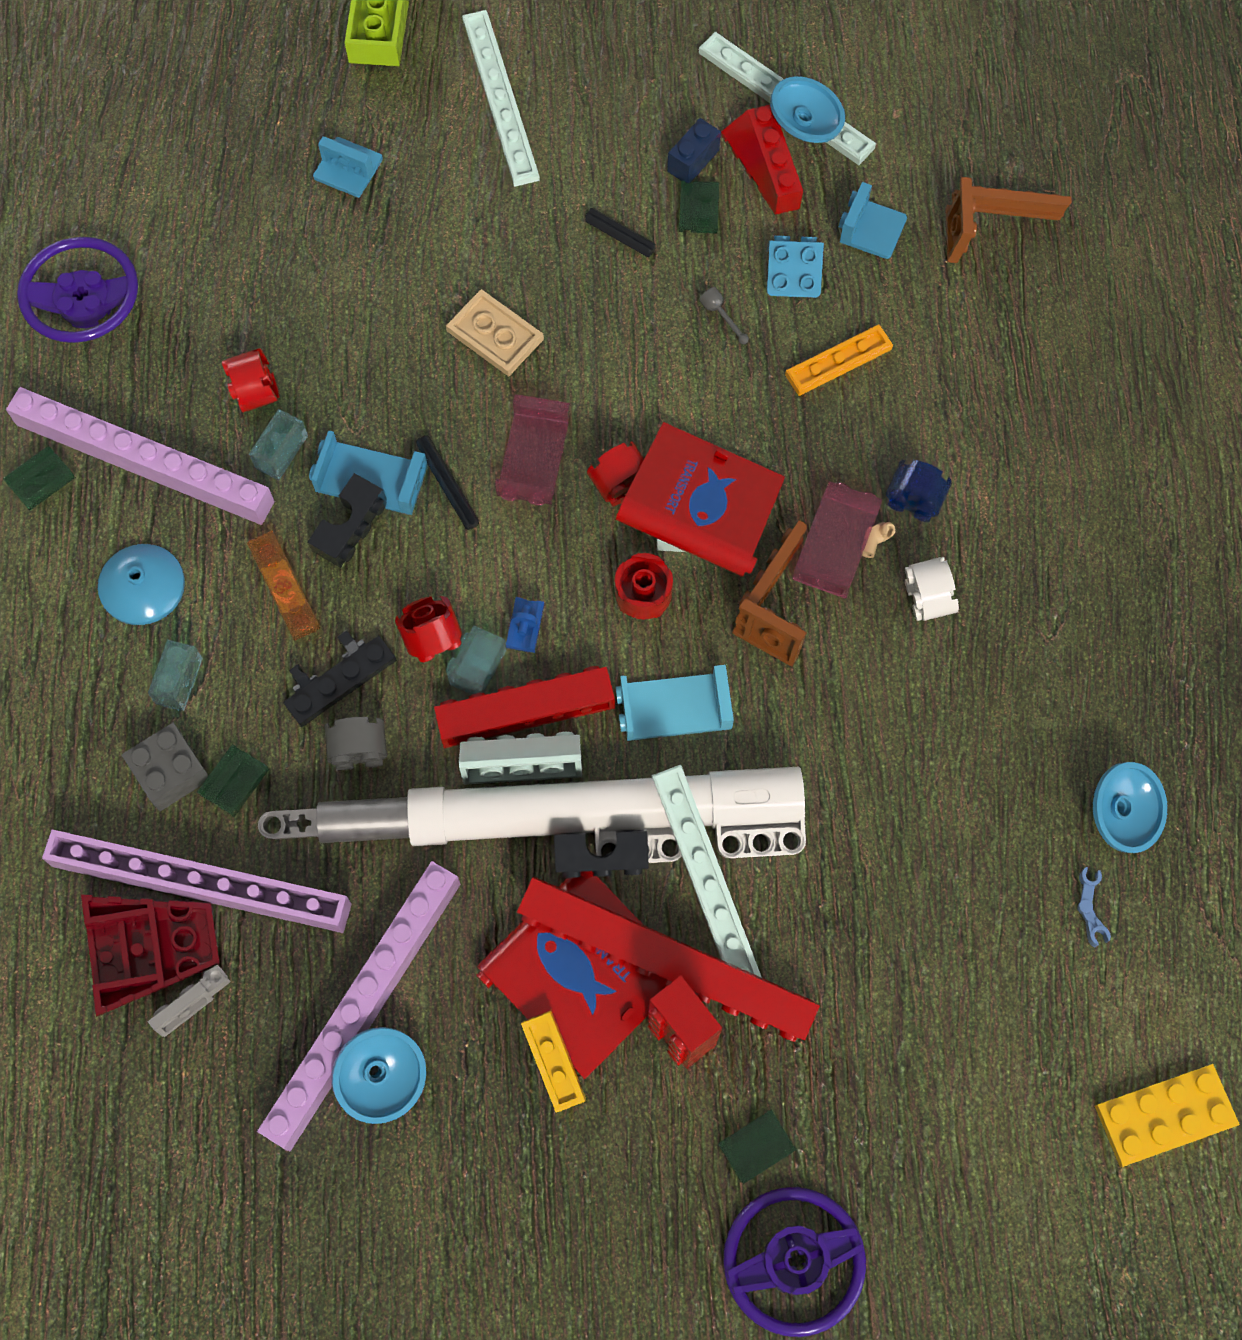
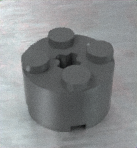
M351 717L334 720V727H331L329 723L325 724L327 762L335 765L336 770H350L354 768L353 764L365 763V767L382 766L383 759L387 757L384 720L376 718L377 723H369L368 717Z

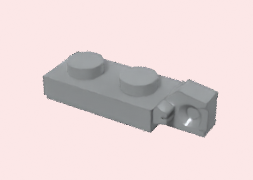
M218 965L204 972L203 979H200V982L183 989L179 994V998L171 1004L163 1005L157 1009L153 1015L154 1017L148 1023L160 1036L166 1037L214 999L213 995L231 982Z

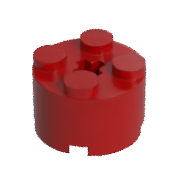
M261 348L222 361L223 369L231 379V383L227 384L228 390L233 400L237 399L242 412H248L274 403L280 398L274 374L270 373L267 366L269 364L268 359Z
M630 441L629 447L622 443L598 458L600 464L595 469L591 465L587 470V475L605 502H610L612 506H617L623 502L625 494H627L644 457L633 441Z
M638 553L619 565L615 574V598L620 611L636 619H651L660 617L669 606L672 598L673 575L670 568L667 567L660 557L650 553Z
M432 596L416 600L402 609L403 615L400 619L398 616L395 618V624L408 654L417 657L420 662L430 661L436 654L446 650H454L462 643L460 639L462 630L451 602L447 597L440 596L441 600L434 601Z

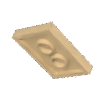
M482 289L446 325L448 333L508 377L544 340L542 332Z

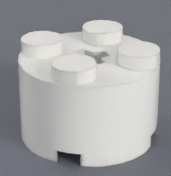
M944 557L905 567L907 578L905 579V586L908 595H913L914 604L912 607L916 621H926L958 612V599L952 600L951 598L954 595L953 590H956L947 560L944 561Z

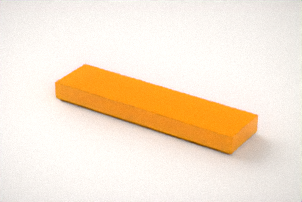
M878 324L787 369L785 376L798 396L892 350L893 344Z

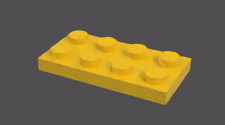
M1213 1064L1095 1106L1120 1168L1240 1125Z

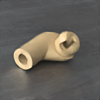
M882 522L868 528L865 532L861 555L866 558H873L877 544L892 537L895 534V526L891 522Z

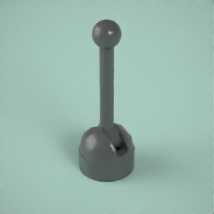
M716 287L707 290L700 297V303L709 311L717 310L738 336L739 343L742 345L747 344L749 341L748 335L743 334L721 307L723 297Z

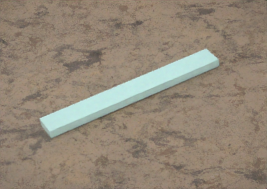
M487 10L462 15L463 24L514 187L540 181Z
M714 32L699 47L700 55L769 103L774 88L780 81L784 80L717 32ZM846 122L839 135L826 142L857 165H860L876 146L874 141Z
M678 765L652 775L653 782L721 960L761 977L682 766Z

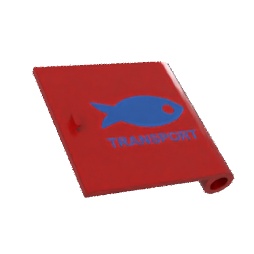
M663 422L625 495L615 520L743 577L745 572L751 574L758 558L754 557L753 554L785 476Z
M581 871V877L566 878L558 886L643 925L597 876H593L592 871ZM522 921L476 966L479 970L476 977L488 989L492 985L499 989L527 1020L552 1011L573 1067L583 1079H586L648 1016L650 999L667 987L664 984L665 978L656 974L649 978L636 972V965L625 961L624 965L617 964L606 958L608 953L598 948L595 953L578 946L580 941L568 935L567 939L564 940L549 933L551 929L549 926L539 923V926L535 927Z

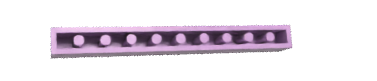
M19 387L6 408V411L17 426L257 524H263L275 502L269 487L22 387Z
M51 830L42 859L54 868L344 933L352 905L345 895L57 830Z
M431 861L257 1131L258 1133L291 1152L332 1087V1070L339 1052L350 1039L370 1028L461 885L458 876Z

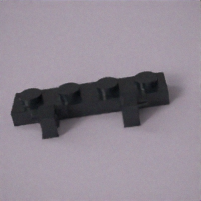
M347 630L343 632L337 639L346 649V653L342 655L344 660L320 677L313 675L309 678L299 664L289 670L297 685L292 687L295 694L285 700L283 704L301 728L397 661L395 655L379 635L365 644L362 639L356 643Z

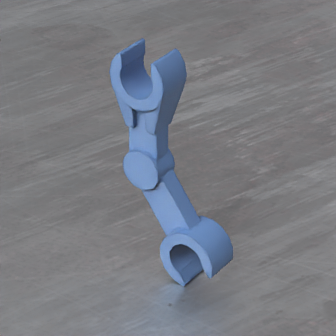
M1086 867L1079 875L1083 888L1077 909L1086 922L1088 942L1093 947H1096L1099 944L1095 939V932L1103 935L1105 943L1110 941L1111 935L1093 911L1094 889L1102 879L1101 871L1098 870L1095 873V881H1089L1086 877L1088 867Z

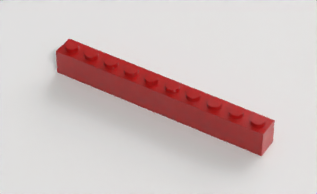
M535 876L532 877L517 910V913L523 915L522 921L538 927L539 923L551 927L549 933L564 940L567 939L568 935L580 940L578 946L595 953L597 948L608 953L606 958L617 964L624 965L625 961L636 965L635 971L644 976L652 978L653 974L665 978L664 984L667 986L679 976H682L701 1001L708 1004L711 999L722 1004L721 1009L734 1016H738L739 1012L751 1017L749 1022L763 1029H767L768 1025L780 1029L778 1035L793 1042L797 1038L806 1040L820 1007L817 1002Z

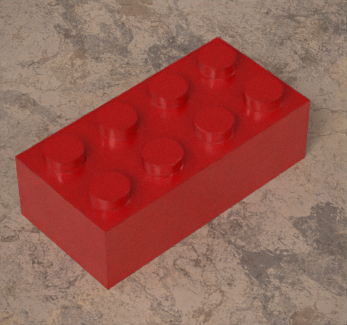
M679 976L650 999L649 1025L647 1027L658 1041L663 1038L667 1043L669 1049L667 1053L677 1066L683 1064L688 1069L716 1046L722 1027L682 976Z

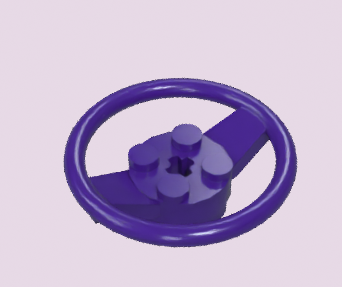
M73 237L47 246L30 260L20 277L17 299L24 319L41 335L60 342H85L109 333L125 320L137 298L138 278L131 260L114 244L93 237ZM74 248H93L111 255L120 263L126 275L103 280L96 271L79 270L60 274L57 278L58 283L31 282L36 271L49 258ZM121 305L112 317H110L104 323L98 325V321L102 319L106 315V313L109 315L113 308ZM31 306L59 313L73 327L94 328L76 332L54 329L41 322L34 314Z
M778 1188L753 1199L735 1218L725 1242L724 1272L727 1285L735 1302L754 1323L782 1336H811L835 1326L854 1307L865 1280V1248L854 1221L834 1200L822 1193L807 1188ZM789 1200L812 1203L831 1214L843 1228V1230L816 1234L813 1230L803 1226L786 1227L773 1235L765 1245L764 1252L738 1266L736 1264L737 1248L745 1227L758 1212L774 1203ZM792 1251H796L797 1255H804L805 1263H801L803 1268L797 1271L795 1266L789 1265L788 1258H792L790 1254ZM853 1257L852 1278L845 1296L832 1311L819 1319L804 1323H789L774 1319L757 1308L745 1293L777 1287L779 1291L792 1295L809 1294L821 1287L828 1275L829 1269Z

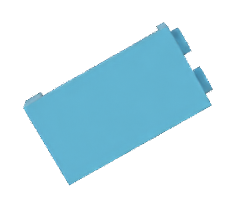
M726 665L714 666L713 674L627 683V677L621 676V686L615 687L617 704H623L624 714H619L620 731H626L627 741L732 729L734 719Z

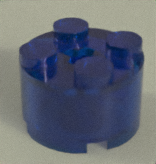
M901 460L886 491V496L889 499L888 506L900 512L904 511V509L915 513L914 517L918 520L930 522L931 517L939 515L952 481L949 477L947 481L942 478L943 471L933 465L919 460H913L911 464H905L906 460Z

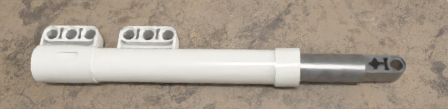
M799 766L710 771L709 775L685 776L704 826H712L715 829L716 848L721 856L725 858L794 855L801 852L805 847V797L803 777ZM652 778L445 790L444 787L412 788L408 790V797L319 802L317 809L266 812L258 821L259 832L266 838L318 837L320 843L410 838L412 846L442 845L447 844L448 841L545 836L554 835L555 833L572 832L595 833L596 854L598 856H602L601 848L604 844L613 843L616 845V831L646 829L649 863L672 862L681 857L679 848L677 854L673 857H667L662 852L661 848L665 840H676ZM304 815L307 820H311V826L306 827V832H304V828L298 827V821H303ZM272 817H277L281 821V828L275 834H272L267 827ZM788 832L794 833L798 838V845L793 850L787 849L783 844V838ZM757 834H762L768 839V847L762 852L757 851L753 847V839ZM727 836H733L738 841V849L734 853H727L723 849L722 843Z

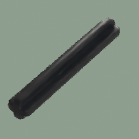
M428 435L418 438L416 444L420 453L425 454L429 468L465 529L471 530L479 525L478 517Z

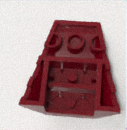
M81 894L93 978L92 988L96 1017L220 964L211 903L171 900L163 902L142 898L134 900L113 896L105 898Z

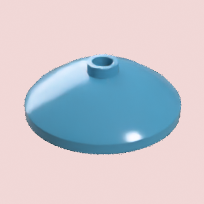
M799 76L789 77L780 81L771 94L770 106L775 119L787 133L799 140L811 143L831 141L839 135L845 124V111L842 103L828 87L816 80Z
M137 544L120 550L106 562L98 579V595L106 611L115 619L131 625L151 624L166 617L180 602L185 587L183 569L178 560L166 549L151 544ZM135 574H141L138 579H132Z
M1136 762L1116 764L1103 774L1097 784L1093 798V815L1097 829L1108 845L1121 852L1138 853L1150 848L1163 832L1167 819L1166 794L1156 774L1143 764Z
M386 1027L368 1029L350 1039L339 1052L332 1070V1088L337 1102L351 1117L371 1124L390 1122L408 1112L419 1099L426 1081V1063L419 1046L403 1032ZM378 1066V1072L375 1075H370L371 1067Z

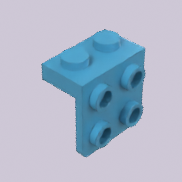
M862 182L858 192L853 191L848 203V206L851 207L849 213L844 212L839 223V228H842L840 243L889 259L905 226L907 216L904 213L870 202L869 197L872 185Z
M774 236V241H768L767 293L770 296L819 297L821 294L824 243L817 242V237H801V242L790 241V236Z

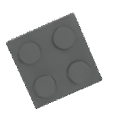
M174 722L121 754L147 797L159 811L164 810L211 780Z

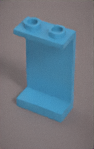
M328 431L326 439L321 440L319 444L317 464L312 465L309 479L312 481L315 492L339 497V494L355 473L383 489L387 498L385 509L412 515L428 467L425 454L414 451L411 460L339 443L334 432Z

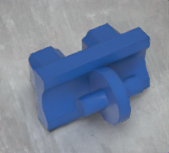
M520 597L515 598L506 648L535 653L545 605L544 601H529Z

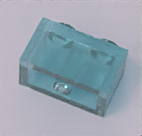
M280 409L277 410L249 453L255 469L280 480L308 437L302 420Z
M473 626L470 633L466 632L463 635L462 643L459 646L461 650L457 658L452 657L446 668L449 684L471 695L485 692L507 650L505 639Z
M167 639L148 691L149 696L156 705L180 711L185 710L203 659L195 646Z

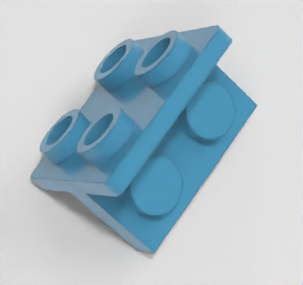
M323 136L318 143L322 161L314 172L313 177L318 182L359 198L382 162L383 157L380 153L343 138L336 137L332 140Z

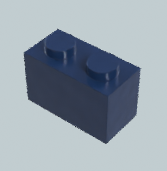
M699 118L668 152L667 172L689 185L719 152L721 131Z

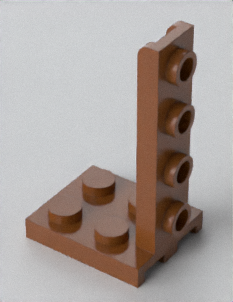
M961 177L960 190L955 189L952 194L953 204L946 205L947 262L958 263L962 254L967 252L971 238H975L977 232V223L973 222L975 212L1060 220L1072 202L1071 196L972 186V178Z
M800 520L793 529L789 527L781 540L783 545L780 550L775 548L767 561L770 565L766 571L761 569L753 582L756 585L753 591L747 590L739 603L740 612L735 621L736 627L732 634L793 667L798 659L807 632L803 631L796 623L787 622L776 616L771 609L762 608L761 606L803 542V535L806 532L807 525Z

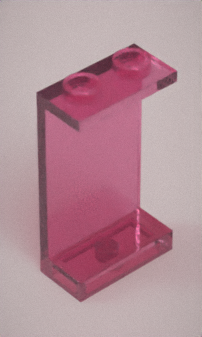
M515 394L513 401L514 417L500 479L495 481L496 494L508 501L519 499L534 505H552L570 421V403Z
M829 481L795 567L792 580L846 599L878 515L882 499L877 498L870 492H859L850 489L844 483Z

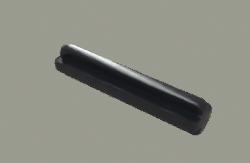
M590 208L585 215L587 223L642 255L651 257L656 249L654 242L595 208Z

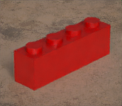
M766 105L748 109L721 131L722 138L725 142L728 141L732 147L733 154L737 159L741 160L746 168V173L750 178L754 179L758 185L759 192L775 215L800 209L803 188L781 126L775 119L771 106Z

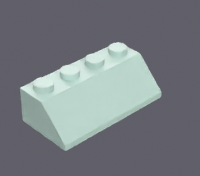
M559 732L556 736L544 737L543 734L534 733L527 735L526 738L516 739L511 735L499 736L497 740H485L482 737L469 738L467 742H460L459 769L463 783L466 785L582 777L580 735H574L572 732Z

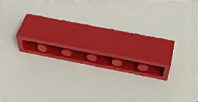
M591 666L584 669L583 672L573 675L571 673H561L556 675L554 679L547 681L536 679L527 682L525 686L517 688L505 686L498 689L497 692L487 695L485 693H475L469 696V699L461 701L455 699L441 702L440 706H435L434 710L443 747L449 748L460 745V742H467L472 737L487 739L615 709V697L607 667Z

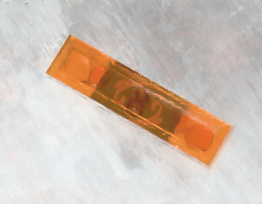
M273 530L248 541L247 545L294 641L321 629Z

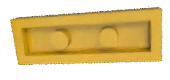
M552 1011L523 1021L521 1023L555 1112L557 1113L585 1102L586 1097Z

